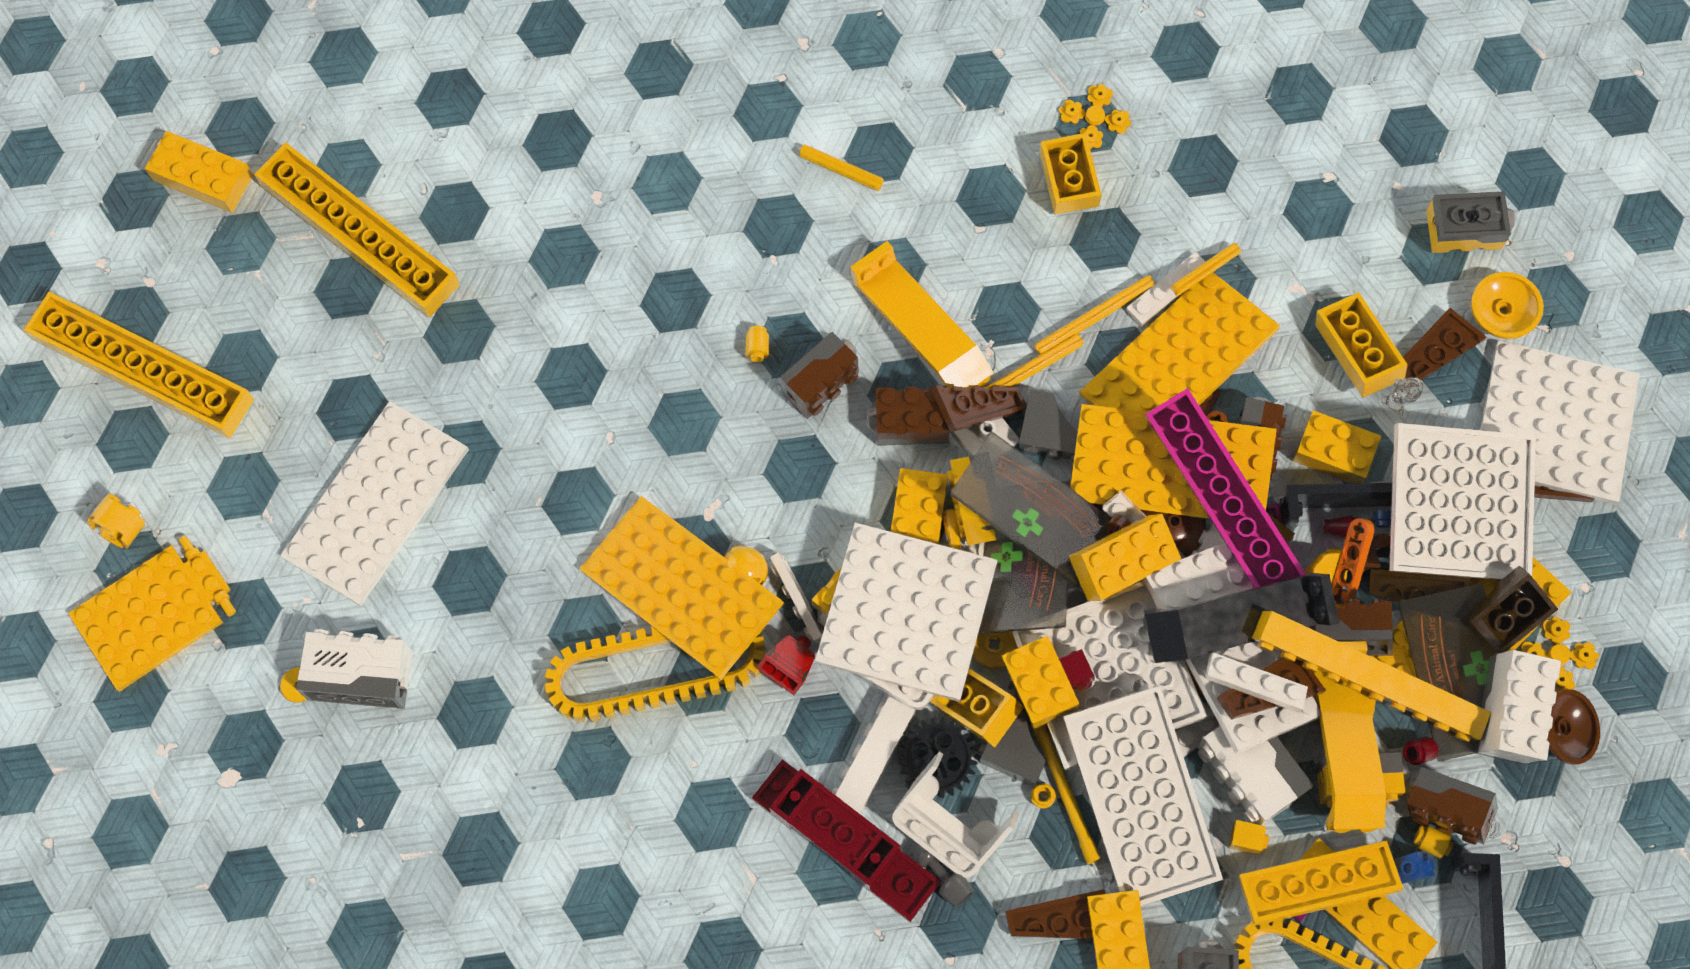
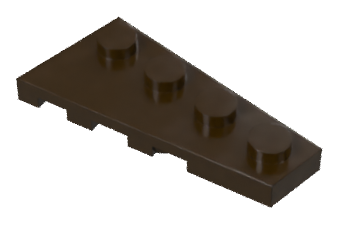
M1378 569L1369 570L1368 595L1385 599L1388 602L1438 619L1441 616V620L1465 628L1468 626L1470 578Z

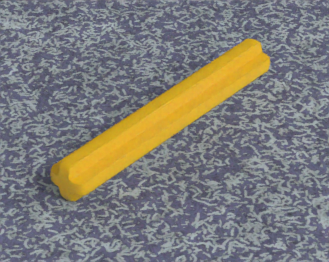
M806 144L800 149V157L879 191L883 185V178Z
M1232 243L1171 285L1174 295H1181L1241 253V248L1238 247L1237 243Z

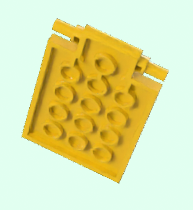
M183 536L178 540L186 552L187 562L184 563L176 549L171 545L68 613L112 684L119 692L224 623L211 603L215 601L217 605H221L228 617L236 613L235 608L229 601L230 596L228 592L230 587L206 551L200 552L197 547L192 545L187 536Z

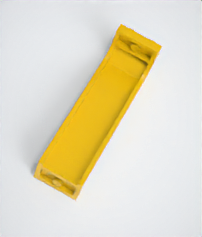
M888 241L850 266L855 286L937 373L944 386H947V388L953 386L972 388L974 386L984 387L991 379L990 375L994 372L978 346L900 265L895 258L893 246Z
M1366 641L1340 642L1364 654L1368 651ZM1317 670L1314 674L1326 689L1323 694L1316 696V701L1320 709L1319 719L1332 789V808L1325 821L1327 831L1345 833L1350 830L1372 832L1385 828L1386 790L1368 692L1361 690V692L1351 690L1346 687L1347 682L1339 680V682L1332 681L1324 677L1325 672Z

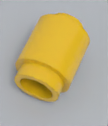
M752 326L746 333L745 356L752 362H762L769 356V334L763 326Z
M1421 825L1413 840V843L1418 845V849L1439 859L1443 855L1448 856L1454 844L1450 841L1451 836L1429 825L1427 827Z

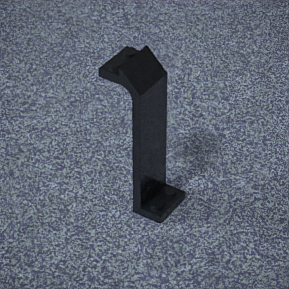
M1392 483L1287 485L1286 494L1283 498H1280L1282 523L1292 531L1295 525L1298 524L1299 518L1303 515V508L1392 506Z
M1310 573L1179 608H1151L1143 610L1145 616L1143 618V625L1148 632L1150 640L1148 649L1155 663L1191 659L1254 642L1255 640L1251 638L1262 611H1273L1306 627L1318 624L1329 626L1339 624L1330 574Z
M1463 853L1452 860V871H1460V875L1464 876L1476 875V872H1478L1483 969H1506L1500 854Z

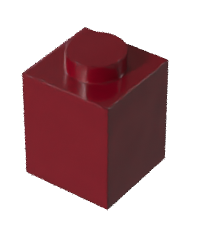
M1082 649L1059 659L1073 690L1078 689V691H1082L1092 686L1091 682L1095 681V676Z

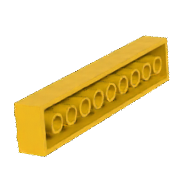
M285 142L254 174L261 187L428 318L460 286L458 278L453 271Z
M51 292L47 293L24 328L25 333L33 341L229 439L255 400L247 389Z

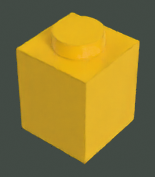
M1236 820L1232 826L1229 849L1259 855L1262 849H1267L1269 834H1265L1266 826Z

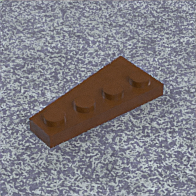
M1449 308L1403 357L1408 364L1405 379L1397 383L1404 389H1409L1479 345L1487 337L1452 308Z
M935 386L931 389L950 433L982 424L984 421H993L1022 413L1027 408L1019 387H992L991 389L982 388V386H974L972 388H962V386L944 388L943 386Z
M1281 658L1263 669V671L1307 686L1306 698L1323 694L1326 691L1314 672L1302 667L1303 662L1295 659V662ZM1232 688L1217 698L1231 720L1279 706Z
M1105 889L1007 910L1005 914L1010 936L1093 939L1087 896L1106 894Z

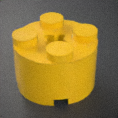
M110 493L107 497L103 498L86 521L92 530H95L96 527L99 529L102 538L117 547H125L126 549H128L145 526V520L139 516L141 512L132 505L124 506L121 504L120 499Z

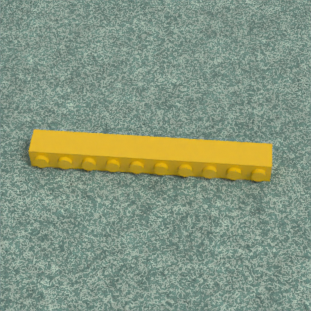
M1262 611L1251 638L1259 642L1258 646L1270 652L1275 649L1281 652L1280 657L1295 662V659L1303 662L1302 667L1310 671L1325 672L1324 677L1332 681L1339 682V680L1347 682V688L1357 692L1364 690L1369 693V698L1379 702L1386 700L1391 703V708L1400 712L1410 711L1413 713L1411 717L1422 722L1427 720L1434 722V728L1444 732L1451 730L1456 733V738L1466 742H1470V739L1481 740L1491 712L1273 611Z

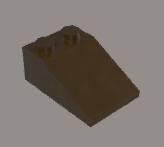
M1518 566L1499 581L1469 621L1492 649L1499 654L1508 651L1555 613L1558 608L1533 577L1521 566Z

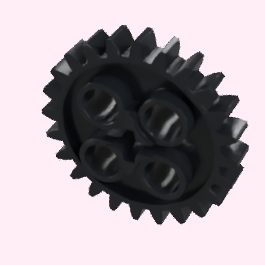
M934 717L931 718L930 725L921 720L922 728L919 729L913 725L915 733H905L909 739L908 742L900 741V744L905 747V750L898 751V754L904 756V759L897 762L899 765H905L900 774L909 775L905 780L906 783L916 780L934 757L928 742V738L931 737L937 751H940L945 756L942 758V764L948 775L944 779L938 766L936 769L938 771V777L936 778L939 783L938 792L942 799L945 796V791L954 796L953 788L957 787L962 791V781L970 784V780L966 777L967 774L975 775V772L970 769V766L978 765L977 761L971 759V757L978 755V751L970 750L975 745V741L967 742L970 733L962 735L963 726L961 725L955 729L954 720L949 725H945L944 717L941 718L939 724H936ZM947 735L951 738L952 743L948 748H941L937 744L940 736ZM921 744L929 749L927 756L923 758L917 757L914 753L916 746ZM956 758L960 760L961 767L958 771L953 772L947 768V762L950 759Z

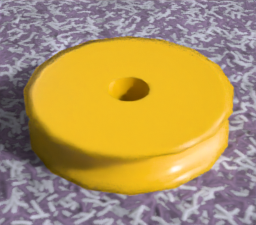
M300 667L287 671L280 682V691L283 697L295 703L307 700L296 690Z

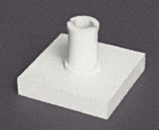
M1003 418L984 421L982 424L953 433L970 456L988 453L990 464L1017 446L1020 440Z

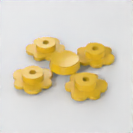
M1099 84L1098 87H1089L1087 100L1093 102V106L1089 107L1086 113L1082 109L1080 102L1074 103L1072 100H1066L1064 106L1059 108V113L1062 114L1061 120L1064 123L1071 121V123L1076 124L1079 119L1085 117L1086 121L1091 124L1087 129L1082 128L1080 130V134L1086 133L1090 149L1092 147L1099 148L1102 145L1103 133L1098 131L1094 125H1100L1105 120L1106 124L1109 125V130L1112 132L1116 130L1119 134L1125 133L1127 127L1131 126V120H1129V113L1127 111L1119 112L1118 110H1113L1112 114L1105 117L1102 107L1103 105L1110 104L1113 91L1106 88L1104 84Z
M1553 617L1552 620H1546L1543 623V629L1546 631L1544 637L1548 640L1551 639L1552 643L1555 644L1549 649L1548 653L1542 649L1540 643L1532 644L1531 642L1523 643L1521 652L1534 653L1538 656L1560 660V673L1558 680L1555 682L1554 691L1573 690L1575 688V683L1572 680L1573 673L1566 672V669L1562 666L1571 659L1576 662L1578 668L1593 669L1596 666L1595 660L1599 658V654L1595 652L1594 645L1589 642L1584 645L1577 643L1574 647L1575 650L1570 652L1569 648L1562 644L1564 640L1570 638V633L1568 632L1570 624L1568 621H1561L1559 617Z

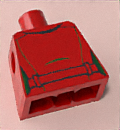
M786 636L764 656L757 669L792 695H795L805 682L815 659V654L808 649L811 646V641L806 636H799L797 640L792 636Z

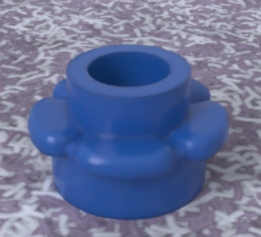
M1374 511L1371 521L1376 523V527L1379 528L1391 527L1392 511Z

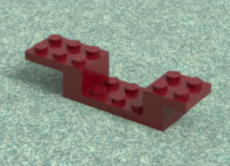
M783 759L752 797L755 803L787 828L797 830L850 872V877L910 923L941 883L938 878L902 852L901 845L804 770L800 769L797 771Z

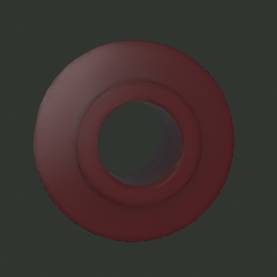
M1424 736L1407 742L1403 748V757L1410 764L1420 765L1434 760L1438 756L1439 748L1433 738Z

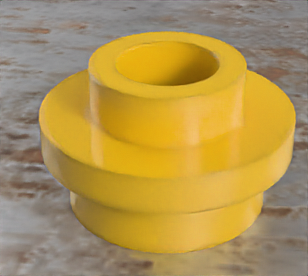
M1040 783L1034 786L1030 797L1036 807L1045 809L1054 803L1056 794L1050 785ZM1041 792L1046 793L1048 796L1044 801L1038 797V794Z

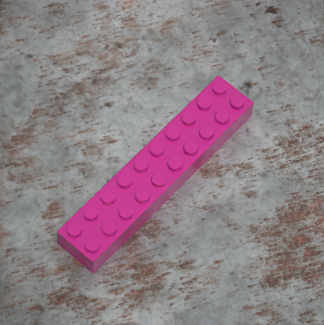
M1188 388L1146 413V419L1247 576L1252 587L1256 588L1306 575Z

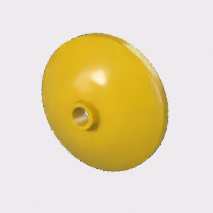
M1498 272L1491 274L1477 285L1472 295L1471 309L1476 322L1487 333L1498 338L1517 339L1526 336L1536 328L1543 315L1544 305L1539 290L1529 279L1516 273ZM1500 309H1504L1507 314H1502Z

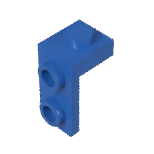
M1415 852L1393 859L1402 884L1435 876L1433 872L1435 864L1427 852Z

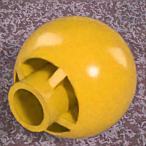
M737 545L725 554L724 558L728 560V566L735 572L743 571L759 584L764 585L768 575V566L764 556L758 550L748 546Z

